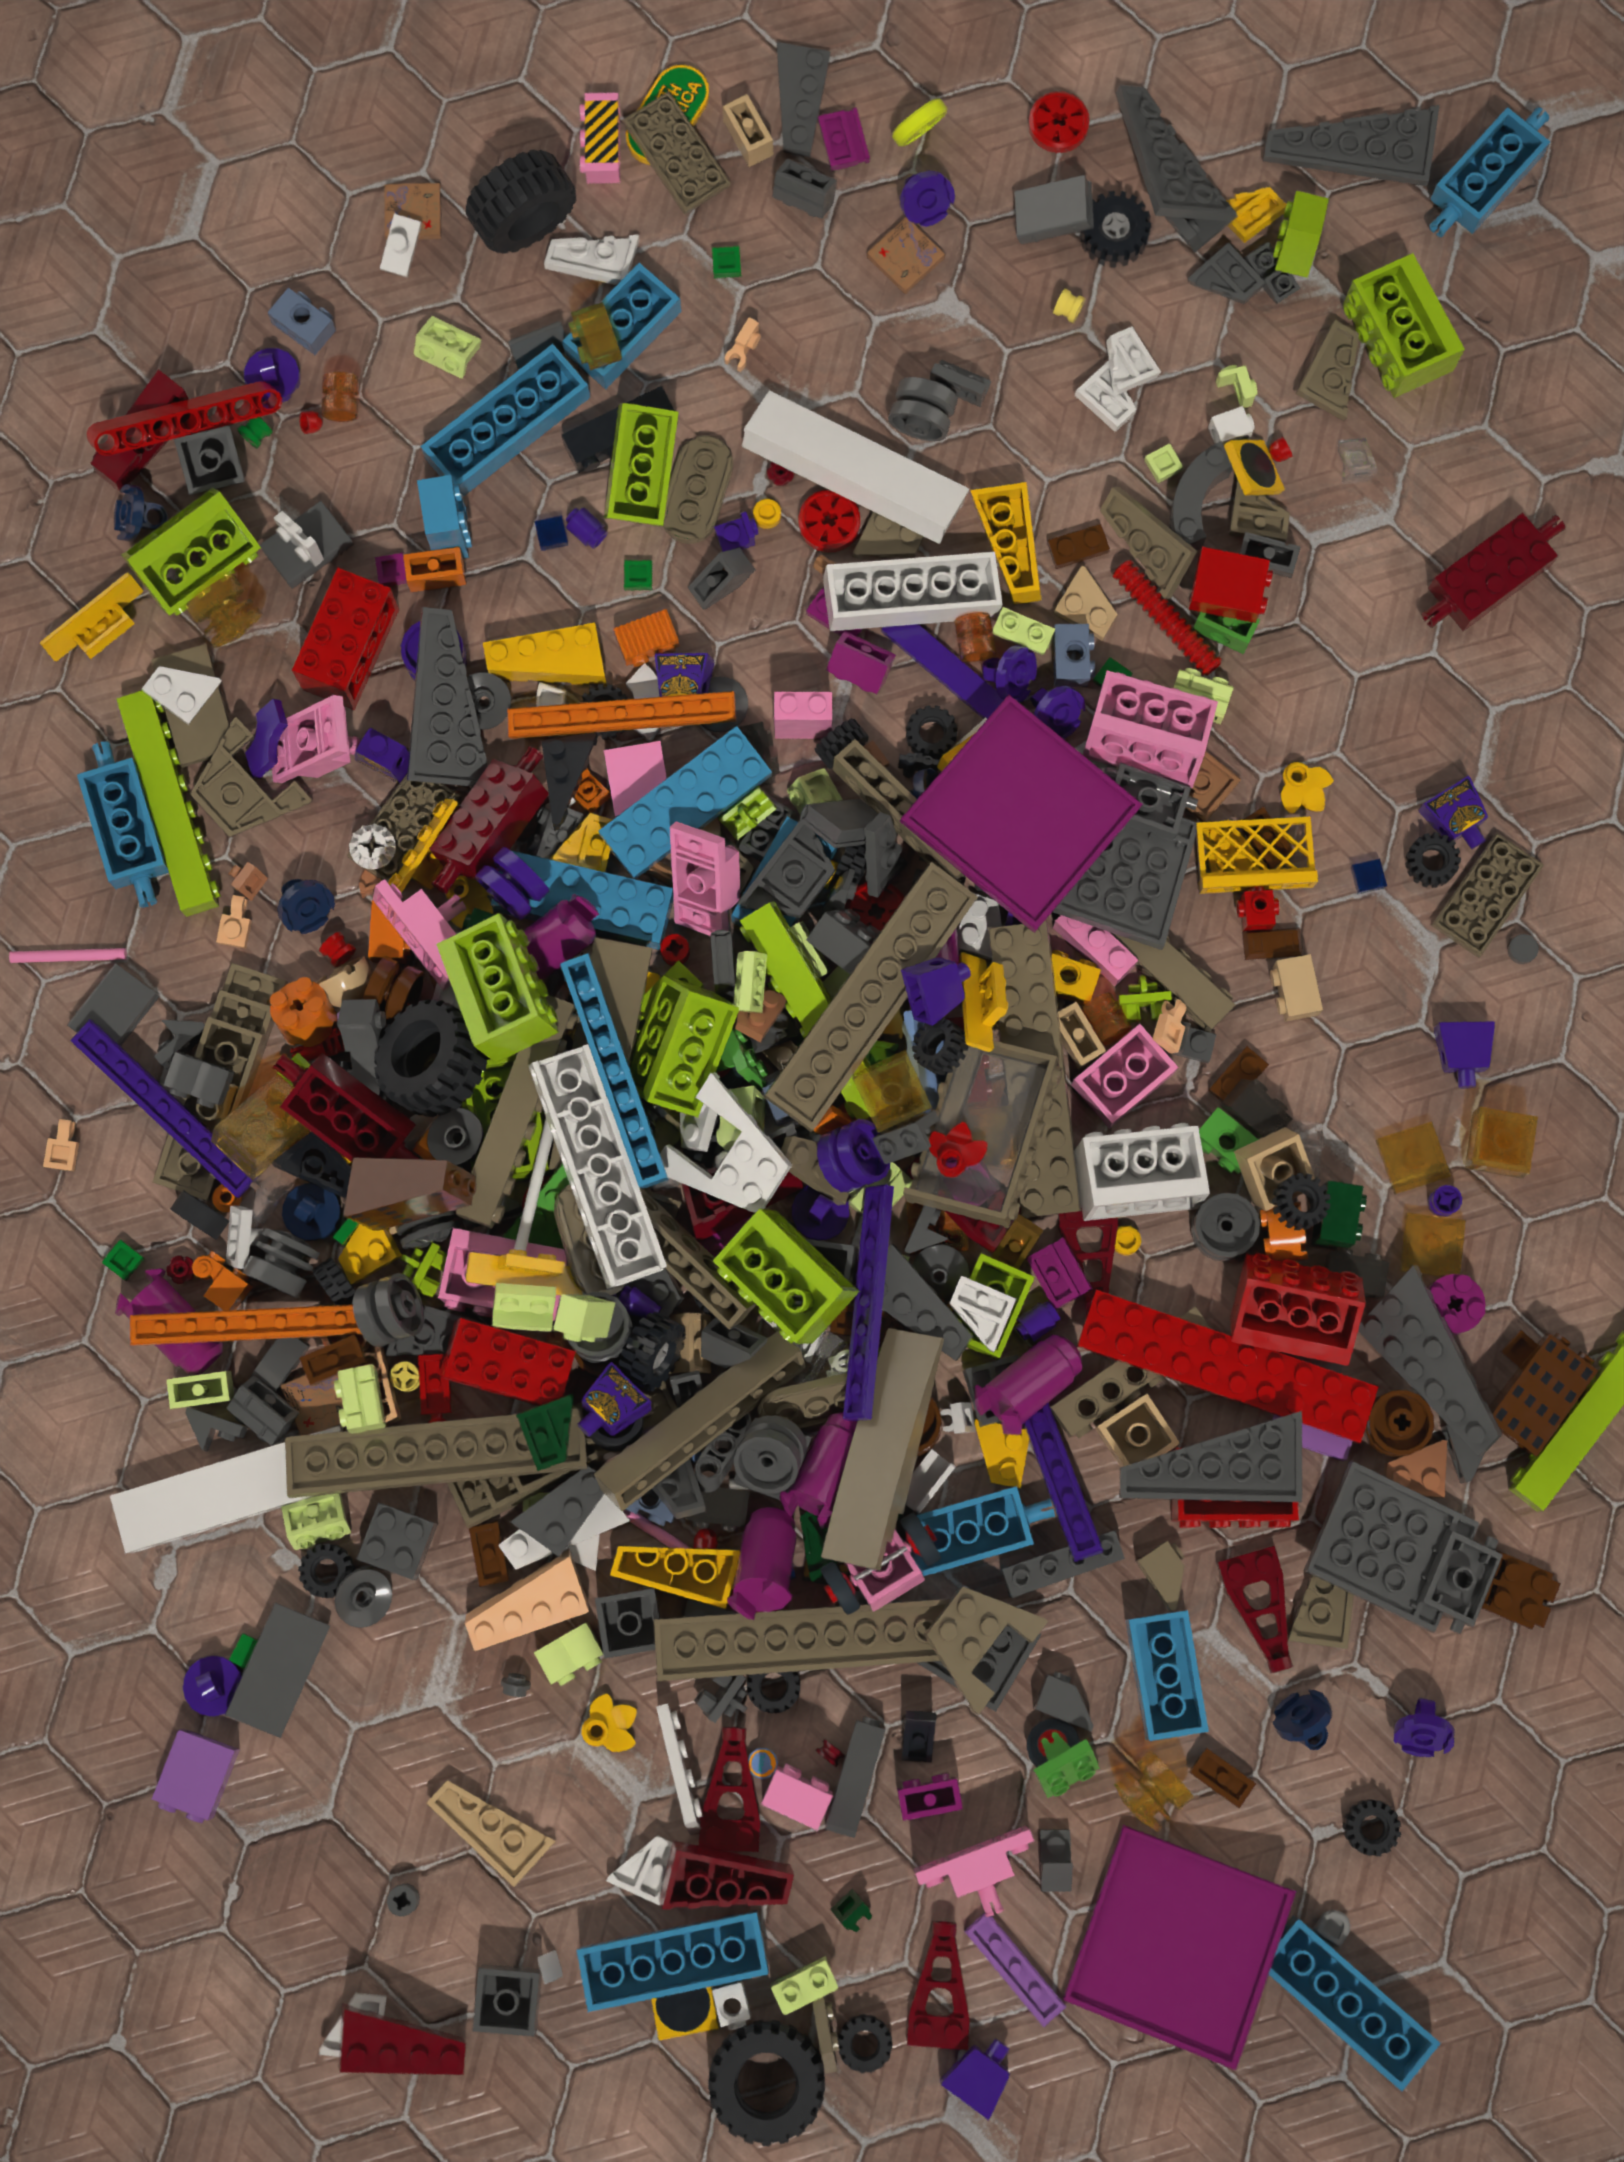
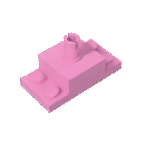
M332 695L286 718L288 726L281 734L277 747L278 763L272 767L273 782L284 783L297 776L319 778L350 763V754L355 755L360 740L356 736H348L343 696Z
M676 821L670 826L675 923L709 936L717 930L729 931L728 910L741 899L739 851L731 845L725 846V838Z
M384 879L375 886L373 901L444 991L451 986L436 944L456 935L448 921L462 911H465V904L463 901L459 903L460 897L455 894L447 902L436 908L422 889L402 902L403 896L394 884L389 885Z
M1025 1825L916 1867L914 1872L919 1885L926 1884L927 1888L944 1882L943 1876L948 1875L957 1898L977 1891L985 1911V1916L990 1917L994 1915L990 1902L993 1903L997 1914L1004 1911L994 1884L1014 1876L1006 1852L1010 1851L1014 1855L1028 1850V1843L1033 1842L1034 1839L1030 1829Z

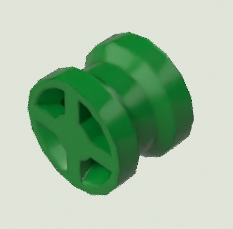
M260 417L249 419L245 425L241 424L237 428L239 434L256 449L261 446V440L264 437H269L273 433L271 428Z

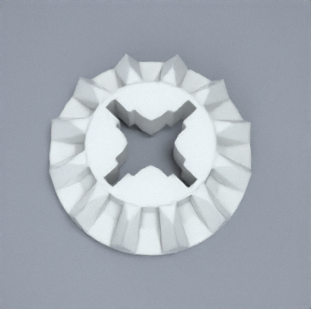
M375 823L367 826L362 825L359 830L353 833L349 843L350 854L359 866L366 869H379L392 860L396 850L395 839L386 827ZM372 836H374L376 844L383 847L375 848L372 857H370L368 848L363 845L369 844Z

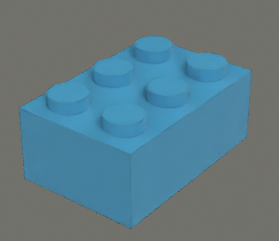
M451 475L417 480L425 535L431 551L460 547L463 558H469L467 548L472 547V540L467 525V509L459 484L453 483Z

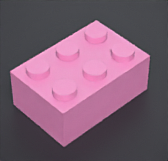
M1139 1024L1077 1076L1071 1086L1110 1129L1169 1079L1179 1067L1153 1040L1144 1027Z
M785 1763L784 1768L777 1766L761 1805L818 1831L833 1797L832 1791L829 1790V1783L815 1776L812 1777L811 1781L801 1777L802 1771L787 1763Z

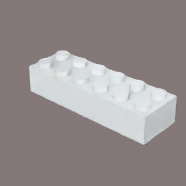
M995 552L828 564L823 576L830 631L997 618L1003 605Z

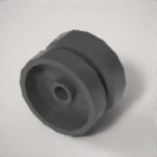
M907 377L900 380L896 391L897 401L892 404L888 416V422L891 426L905 435L924 441L934 442L946 439L951 423L949 417L954 415L958 402L956 394L948 387L925 378Z
M1221 1193L1210 1197L1197 1209L1191 1221V1236L1194 1245L1203 1255L1216 1261H1230L1239 1258L1254 1245L1260 1229V1220L1254 1206L1247 1199L1232 1193ZM1221 1223H1223V1225L1228 1223L1230 1229L1228 1231H1224L1221 1227Z
M396 1273L379 1281L359 1286L354 1292L352 1303L354 1317L363 1337L371 1345L382 1347L396 1342L398 1339L403 1340L421 1332L424 1324L423 1304L419 1292L406 1275Z
M591 1292L585 1294L615 1302L607 1338H595V1342L581 1340V1342L568 1340V1342L582 1359L591 1363L606 1364L617 1360L622 1356V1349L626 1348L628 1344L626 1343L628 1336L631 1337L633 1334L630 1316L625 1306L616 1297L608 1293Z
M763 1416L755 1419L746 1428L734 1456L735 1471L741 1481L753 1490L761 1493L784 1491L796 1480L807 1451L806 1438L798 1426L783 1417Z

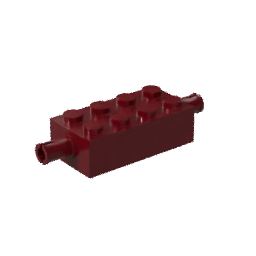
M1524 513L1518 515L1433 579L1428 589L1438 602L1421 614L1424 622L1429 619L1430 621L1427 625L1433 628L1437 623L1450 615L1464 632L1552 566L1558 554L1549 545L1548 541L1565 530L1564 522L1561 521L1557 524V521L1561 518L1554 515L1539 528H1535Z
M528 746L526 752L516 765L511 766L495 759L488 765L429 848L432 854L444 866L432 882V885L437 890L447 894L459 875L477 881L475 875L485 865L497 869L493 856L502 847L511 849L549 795L545 787L532 773L544 757L540 751Z
M283 1053L272 1067L294 1083L292 1085L294 1088L280 1105V1108L351 1162H353V1158L422 1160L404 1146V1140L416 1124L325 1054L321 1053L310 1067L304 1070Z

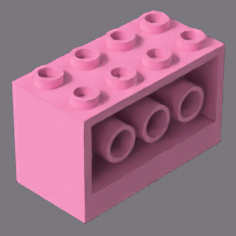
M1107 671L1083 756L1087 759L1118 767L1119 763H1123L1193 788L1204 758L1218 701L1211 700L1205 696L1182 692L1176 688L1157 685L1151 681L1132 678L1122 673Z
M453 1228L438 1296L445 1303L444 1306L448 1307L449 1310L465 1312L466 1308L474 1309L473 1312H476L477 1315L493 1318V1300L496 1286L465 1281L468 1255L471 1252L495 1256L509 1254V1250L514 1249L516 1240ZM527 1243L526 1251L528 1257L538 1258V1254L555 1255L556 1261L565 1262V1266H569L564 1249ZM556 1295L553 1324H555L561 1296Z

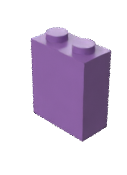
M179 1729L152 1800L159 1802L158 1807L172 1813H175L176 1809L187 1813L186 1818L198 1823H203L204 1819H213L240 1749L187 1729Z

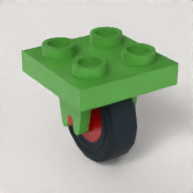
M733 1025L715 1073L719 1075V1080L728 1090L737 1088L746 1079L761 1092L762 1088L767 1086L765 1076L768 1075V1071L762 1060H758L756 1054H754L750 1037L736 1030L735 1025Z
M1047 1719L1041 1721L1032 1728L1027 1737L1026 1749L1030 1761L1036 1766L1034 1769L1035 1774L1047 1798L1053 1795L1057 1797L1069 1790L1070 1785L1079 1780L1086 1781L1095 1775L1096 1770L1099 1769L1098 1762L1087 1739L1080 1742L1077 1731L1063 1720Z

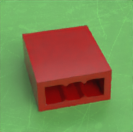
M1202 546L1198 557L1188 610L1256 623L1259 614L1264 615L1268 598L1263 597L1265 587L1269 588L1272 580L1273 571L1268 570L1270 560Z

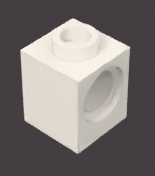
M1243 406L1211 417L1208 429L1214 443L1222 441L1224 445L1230 440H1250L1255 425L1252 416L1246 414Z
M743 1980L714 1986L712 1993L721 2027L728 2025V2029L733 2030L746 2026L745 2020L751 2019V2013ZM729 1998H735L740 2002L741 2009L735 2014H730L724 2009V2002Z

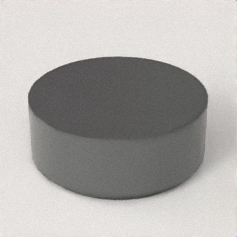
M1527 934L1516 936L1508 945L1509 957L1518 964L1530 963L1539 951L1537 941Z

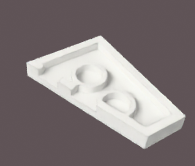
M629 235L627 239H614V236H604V240H587L586 238L551 239L544 267L552 271L617 285L631 270L639 243V235Z

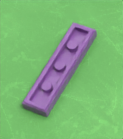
M984 1912L964 1930L1043 2027L1066 2008L1062 2000L992 1916L986 1917Z

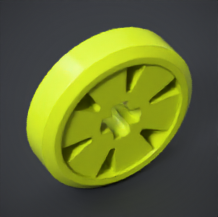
M941 99L929 101L900 123L893 131L892 138L898 146H907L936 125L946 115L948 108Z

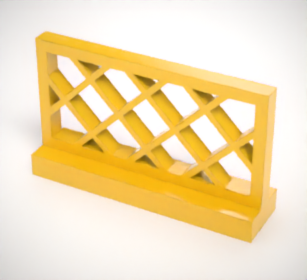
M1311 816L1196 823L1200 878L1198 883L1199 894L1248 891V888L1263 886L1265 890L1314 888L1318 883V872L1315 870ZM1304 824L1305 837L1299 843L1286 833L1292 825ZM1287 825L1284 830L1279 826ZM1264 826H1271L1279 833L1271 844L1257 834ZM1250 827H1258V828L1254 831V830H1252ZM1230 828L1226 833L1222 830ZM1235 828H1243L1251 835L1242 846L1229 836ZM1214 829L1222 838L1214 847H1211L1203 839V830ZM1282 836L1295 847L1286 858L1273 848ZM1253 838L1266 848L1258 859L1244 849ZM1224 840H1227L1238 850L1229 861L1216 851ZM1304 841H1306V849L1301 846ZM1204 848H1206L1209 851V853L1206 856ZM1297 849L1307 857L1308 867L1297 868L1289 861V858ZM1268 851L1282 861L1276 869H1267L1260 863V860ZM1240 852L1253 863L1247 871H1239L1231 864ZM1211 854L1224 864L1219 872L1206 873L1205 861ZM1284 864L1288 867L1286 869H1281V867ZM1257 866L1260 870H1253V868ZM1228 867L1231 872H1224V870Z

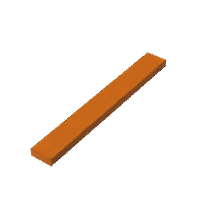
M734 691L507 709L510 739L737 722Z
M353 1305L130 1315L131 1346L362 1335L354 1317Z

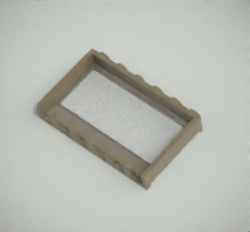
M993 1040L994 1049L991 1052L969 1046L968 1051H963V1054L966 1055L965 1059L962 1060L960 1058L958 1060L961 1065L958 1068L952 1066L953 1072L947 1074L945 1083L940 1082L938 1086L940 1098L936 1109H931L935 1110L939 1121L930 1126L931 1132L927 1135L929 1139L932 1131H936L946 1136L956 1125L965 1122L970 1129L973 1141H987L986 1155L977 1165L966 1167L961 1175L949 1178L939 1172L937 1159L930 1153L929 1149L922 1151L919 1162H914L911 1169L913 1177L911 1187H905L903 1194L909 1203H918L1009 1228L1011 1220H1016L1020 1203H1017L1020 1192L1024 1193L1028 1184L1027 1168L1028 1165L1033 1166L1035 1162L1037 1148H1034L1037 1138L1041 1139L1046 1124L1043 1118L1045 1112L1050 1111L1052 1108L1054 1094L1051 1093L1054 1084L1058 1085L1061 1080L1062 1067L1059 1066L1058 1058L1055 1055ZM950 1160L947 1163V1167L953 1168L957 1165V1161Z

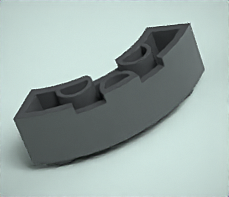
M1222 441L1203 451L1189 465L1178 484L1171 506L1169 528L1195 550L1202 549L1207 537L1202 525V502L1217 484L1229 478L1233 468Z
M376 999L342 1000L337 1025L342 1035L345 1052H350L352 1069H348L347 1072L392 1105V1100L385 1096V1093L379 1088L378 1079H376L374 1068L377 1067L374 1057L375 1053H378L379 1050L377 1044L379 1039L383 1038L386 1033L384 1031L386 1025L385 1012L380 1011Z

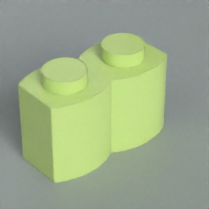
M588 1622L534 1652L549 1682L554 1684L558 1681L560 1686L576 1678L573 1672L584 1666L585 1670L588 1671L602 1663L600 1657L604 1655L603 1648Z

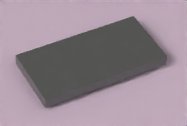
M274 1602L226 1709L225 1716L281 1738L330 1625Z

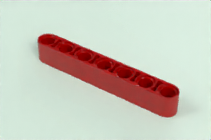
M258 381L94 423L87 430V440L99 454L110 456L273 414L280 409L282 397L268 382ZM270 393L269 399L261 402L262 396ZM244 399L243 405L238 409H234L236 402ZM217 406L216 412L211 416H207L208 410L211 407ZM186 413H190L189 419L184 423H180L181 417ZM159 420H163L162 426L157 430H153L154 424ZM136 427L132 436L125 437L126 431L129 428ZM108 434L107 440L102 444H98L100 436Z

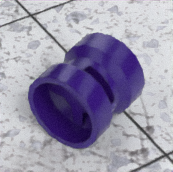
M1452 1185L1439 1187L1428 1198L1429 1210L1437 1217L1450 1216L1460 1209L1462 1205V1195Z

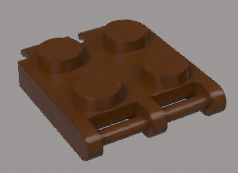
M1496 1551L1503 1556L1481 1609L1533 1630L1534 1625L1544 1628L1551 1608L1542 1605L1544 1600L1554 1603L1561 1583L1552 1580L1553 1573L1503 1552ZM1502 1561H1505L1504 1567L1498 1580L1496 1579L1498 1571L1500 1569ZM1494 1585L1496 1586V1588L1494 1590L1491 1601L1488 1605L1486 1603L1489 1598L1492 1587Z

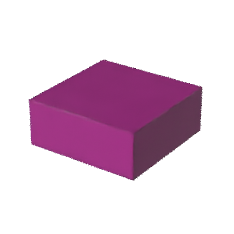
M403 553L375 557L379 584L393 586L407 583Z

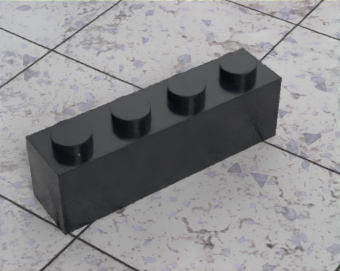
M662 385L627 402L628 404L675 411ZM619 407L561 435L563 445L578 473L584 470L586 472L592 471L601 462L609 458L612 459Z

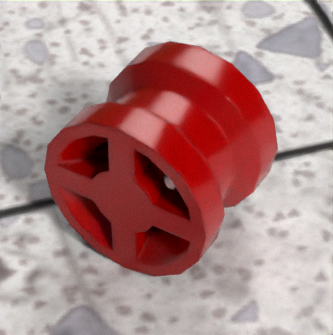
M339 931L325 940L319 951L323 956H328L331 959L330 963L335 968H338L351 958L356 948L352 944H347L344 941V935Z
M671 934L662 940L660 951L663 960L668 965L673 966L678 960L684 964L690 956L689 944L683 936Z

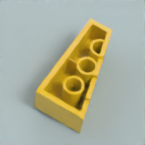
M1027 483L970 490L974 506L991 549L995 552L997 564L1013 604L1042 601Z
M595 622L483 642L488 673L496 675L501 680L523 682L533 680L543 681V683L568 682L574 685H583L585 683L607 686Z
M618 1546L610 1575L726 1609L728 1605L727 1598L730 1597L736 1577L740 1550Z

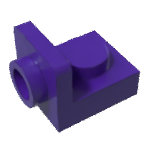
M746 511L741 513V518L714 526L722 552L737 548L743 550L755 546V535L759 534L754 518L749 519Z

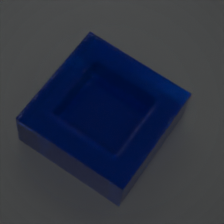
M562 515L534 521L541 551L568 546Z
M1380 859L1353 864L1350 867L1357 895L1387 887Z

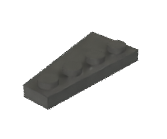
M777 42L783 153L811 157L831 51Z

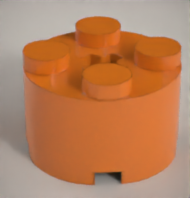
M302 977L285 985L278 992L271 995L269 1000L271 1004V1017L289 1044L312 1047L320 1044L331 1035L333 1031L332 1026L334 1021L336 1022L337 1013L319 984L311 981L310 978Z
M1293 1202L1295 1207L1302 1212L1301 1202ZM1276 1207L1268 1211L1260 1210L1262 1232L1268 1231V1238L1263 1239L1265 1255L1279 1261L1287 1259L1293 1261L1308 1260L1307 1251H1304L1306 1250L1305 1230H1294L1295 1226L1290 1229L1285 1226L1286 1220L1280 1223L1278 1220L1281 1217L1280 1212L1277 1214L1273 1212V1209Z

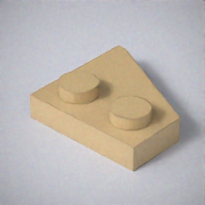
M1081 565L1054 610V614L1071 624H1089V633H1094V637L1101 641L1104 640L1118 615L1083 565Z

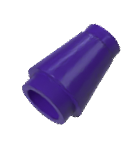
M626 1286L618 1298L625 1306L628 1314L637 1318L646 1319L647 1314H653V1312L660 1313L662 1307L658 1306L657 1303L635 1286L633 1288Z

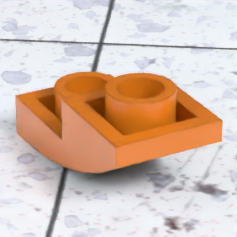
M587 768L582 773V781L574 799L588 813H593L611 797L608 789L591 775Z

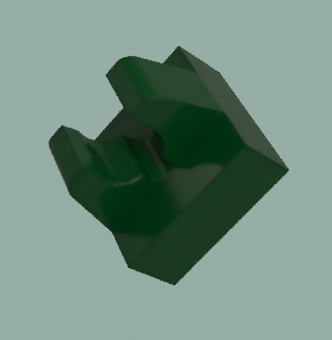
M853 1889L830 1909L848 1931L858 1932L860 1928L856 1923L863 1916L868 1920L872 1918L869 1907Z

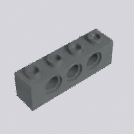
M1113 1530L1098 1535L1103 1553L1074 1562L1069 1546L1000 1569L1009 1597L1013 1598L1125 1559L1116 1531Z

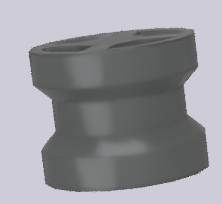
M410 1884L396 1886L387 1896L388 1909L392 1914L401 1917L407 1916L417 1909L420 1901L418 1890Z

